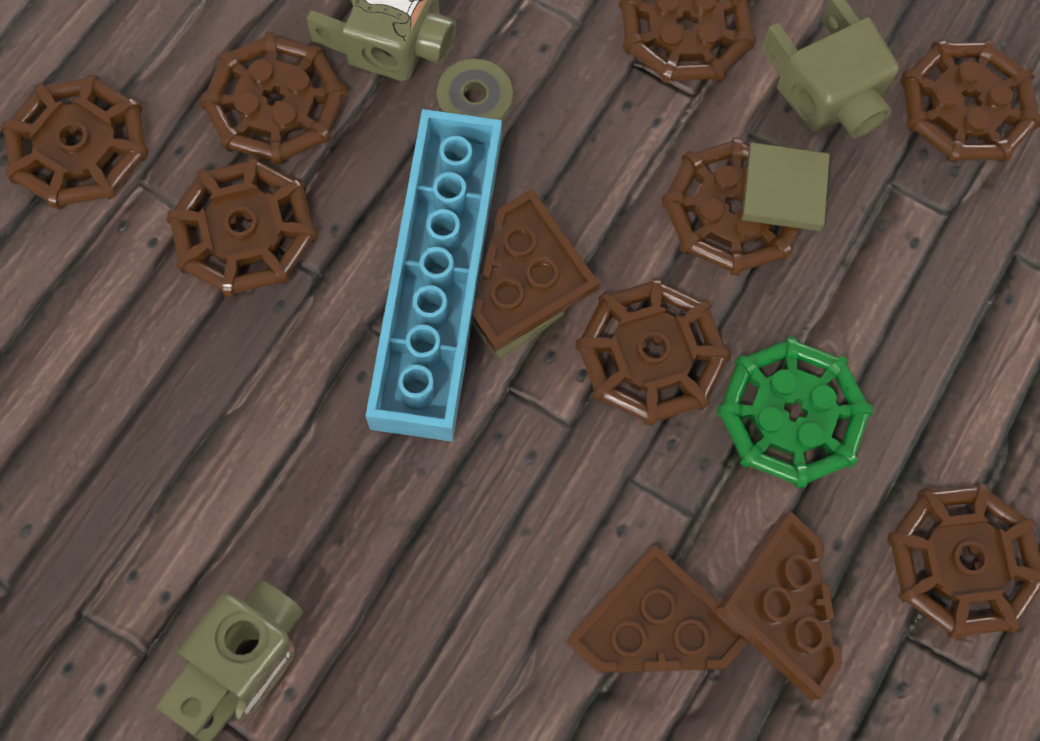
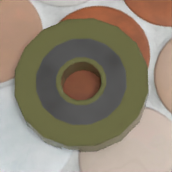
M472 58L458 61L445 70L438 81L436 100L439 112L503 120L511 112L513 88L510 78L501 67L488 60ZM479 90L484 93L485 97L479 102H470L464 95L468 91Z

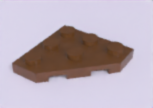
M533 189L498 208L494 223L495 227L482 272V280L472 312L473 321L494 352L599 289V282Z
M790 511L779 517L716 610L812 701L822 699L841 668L842 659L839 646L834 647L830 621L835 620L829 584H823L819 561L824 558L822 542Z
M654 544L565 643L599 674L723 670L749 641L716 610L719 603Z

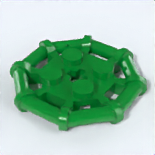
M785 337L784 341L748 356L739 355L733 362L735 369L722 404L717 406V417L722 418L742 459L740 464L745 468L750 466L793 483L795 488H805L807 483L845 467L853 468L858 462L856 455L868 418L873 416V406L867 404L847 365L849 360L843 355L839 358L796 341L795 337ZM783 359L784 370H779L770 377L766 378L759 370V368ZM797 359L826 371L820 378L797 369ZM834 378L849 405L838 406L836 393L828 386ZM747 382L757 388L751 406L740 404ZM798 404L800 410L804 412V417H798L795 422L789 420V412L784 410V405ZM743 419H750L752 424L755 423L759 431L760 441L753 445L743 425ZM837 419L850 420L842 443L832 438ZM769 447L791 456V464L763 453ZM820 447L829 455L809 465L806 464L804 454L808 451Z

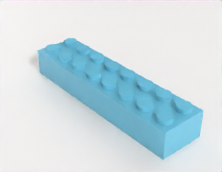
M422 109L366 411V419L370 430L453 442L472 327V312L477 295L500 154L502 120Z

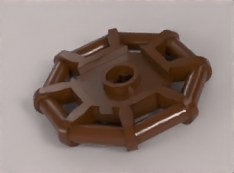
M620 0L618 6L622 10L625 38L622 47L626 54L634 55L661 76L664 83L670 84V81L705 79L718 82L724 79V74L746 51L754 48L756 37L752 34L748 5L750 0H725L721 3L717 0H656L652 5L643 2V0ZM733 13L736 31L726 29L725 17ZM638 19L647 20L648 33H639ZM682 19H688L694 24L691 30H685L684 25L677 24V22ZM720 44L729 47L719 58L714 57L711 53ZM653 46L658 50V46L665 50V56L669 58L668 62L651 50L650 47ZM678 62H701V64L678 65Z
M266 32L265 37L231 52L223 51L217 57L219 63L206 93L200 97V106L207 111L221 138L220 144L228 152L237 150L272 160L273 164L276 165L282 164L284 159L319 143L326 144L332 138L330 134L342 101L348 97L347 87L341 84L326 57V49L321 45L311 46L275 36L274 32ZM278 53L303 60L296 66L279 61ZM267 54V61L262 59L256 60L250 65L249 69L247 70L241 65L259 56ZM315 70L324 83V87L314 89L310 83L309 76ZM232 74L239 80L233 95H223ZM273 93H280L281 97L285 99L283 102L276 101L272 106L268 105L267 97ZM316 104H324L318 121L311 119ZM236 110L242 122L232 127L225 112ZM295 128L297 131L302 129L306 131L282 143V138L288 136V131ZM254 133L271 138L270 143L249 138V135Z
M943 39L937 40L931 44V49L911 70L905 71L902 74L900 84L904 87L908 112L906 126L909 131H916L947 156V161L953 163L957 160L996 159L998 162L1011 159L1012 152L1032 130L1040 127V114L1037 111L1032 82L1035 75L1031 69L1025 70L996 48L992 40L986 39L984 42H946ZM953 58H977L976 61L968 60L961 65H955ZM987 63L992 64L1009 79L1006 81L1000 79L986 68ZM937 66L942 75L935 82L925 78ZM1016 90L1018 92L1020 110L1011 108L1010 102L1013 99V92ZM921 95L928 96V101H932L930 111L923 110ZM964 96L973 98L978 107L974 104L970 105V107L963 104ZM1003 122L1014 127L1005 137H1001L996 131ZM933 123H935L936 125H938L941 129H943L945 132H947V133H948L950 136H952L953 138L951 139L949 136H947L945 133H943L940 129H938L935 125H933ZM969 136H979L977 140H984L985 144L964 143Z
M88 74L85 79L44 86L40 83L34 86L36 91L10 121H4L1 127V132L5 134L8 162L5 174L9 181L13 184L19 183L47 201L49 207L54 209H61L64 205L106 197L111 200L116 197V190L139 162L147 159L149 153L144 143L140 115L143 108L139 101L127 98L101 82L99 76ZM79 96V99H73L74 104L63 105L62 102H55L57 99ZM99 98L111 105L112 108L104 111L93 103L95 99ZM46 106V109L33 124H29L42 108ZM125 121L128 140L118 139L115 134L114 125ZM79 133H82V140L74 146H69L66 137L69 135L76 137ZM32 139L34 144L32 153L24 156L22 140ZM115 153L122 155L123 157L105 177L101 169ZM42 166L53 173L54 176L51 184L37 177L33 172ZM92 176L96 182L67 188L68 180L71 179L83 182Z
M733 137L730 142L698 152H686L681 157L682 164L668 193L662 196L661 204L663 208L667 209L681 243L680 250L685 255L691 253L730 271V275H740L741 271L778 259L785 261L792 255L791 247L800 229L783 226L779 236H776L769 231L771 224L741 220L742 210H738L736 214L729 212L730 205L725 202L737 200L743 205L746 169L741 167L742 159L747 161L749 145L742 142V138ZM729 158V165L720 167L716 172L710 173L705 165ZM692 177L702 184L696 197L684 195ZM693 211L695 217L696 215L698 216L700 229L693 232L685 212ZM709 238L729 247V253L704 241ZM754 240L755 243L760 241L764 246L763 248L742 254L741 247L747 242Z
M250 157L248 161L205 171L202 168L197 171L196 179L174 210L168 211L166 221L171 224L178 256L176 266L181 273H190L221 290L225 297L233 298L236 293L276 283L284 285L290 281L288 276L310 243L315 242L318 236V230L313 226L305 195L307 187L302 180L291 179L261 163L258 157ZM244 178V183L224 188L218 187V184ZM260 179L278 190L273 195L268 192L265 194L259 191L256 185ZM208 191L211 195L209 198L210 204L205 210L202 208L200 212L193 211ZM291 203L296 223L283 222L280 207ZM244 217L246 222H252V225L244 232L232 230L231 227L237 225V218ZM199 227L202 242L192 247L188 228ZM283 237L292 238L293 241L278 262L273 254L279 250L280 241ZM210 254L215 256L221 263L226 264L225 274L202 261ZM264 261L268 269L239 276L240 266Z
M652 278L651 282L611 294L604 292L598 297L599 304L582 337L576 340L575 347L581 353L595 392L593 394L597 402L604 401L643 420L645 425L654 426L656 421L694 409L703 410L709 405L708 398L724 364L730 361V351L725 349L710 312L712 305L707 300L700 301L662 283L661 278ZM649 299V307L631 313H628L624 306ZM661 300L687 312L686 315L681 317L676 314V317L665 313L666 309L660 307ZM610 316L620 323L612 339L600 337ZM696 322L706 346H697L690 328ZM652 340L655 346H663L664 350L659 353V358H652L643 352L647 347V341ZM610 352L617 372L608 379L598 353ZM694 359L707 362L697 384L687 376ZM624 381L634 390H643L646 392L645 402L617 390V388ZM679 386L685 394L657 403V392Z
M976 482L974 486L941 490L924 488L917 493L918 499L894 533L888 534L887 543L892 547L901 591L898 597L902 603L908 602L945 630L948 638L959 640L961 636L999 631H1006L1012 634L1020 628V620L1040 591V554L1033 529L1036 523L1032 517L1027 519L990 492L986 484ZM969 504V514L949 516L945 506ZM985 511H989L1010 528L1005 531L1001 528L995 529L987 523L990 520L984 516ZM927 515H930L937 523L925 539L913 536ZM1017 538L1024 567L1017 566L1011 542L1012 539ZM962 548H967L970 555H977L978 563L972 565V570L967 569L960 562L959 556L963 554ZM911 551L922 552L927 578L919 582L916 580ZM1012 579L1018 580L1022 584L1010 603H1008L1002 596L1006 590L1004 587L1008 581ZM934 587L941 597L952 600L954 604L951 613L924 594V592ZM989 602L994 614L968 617L969 604Z

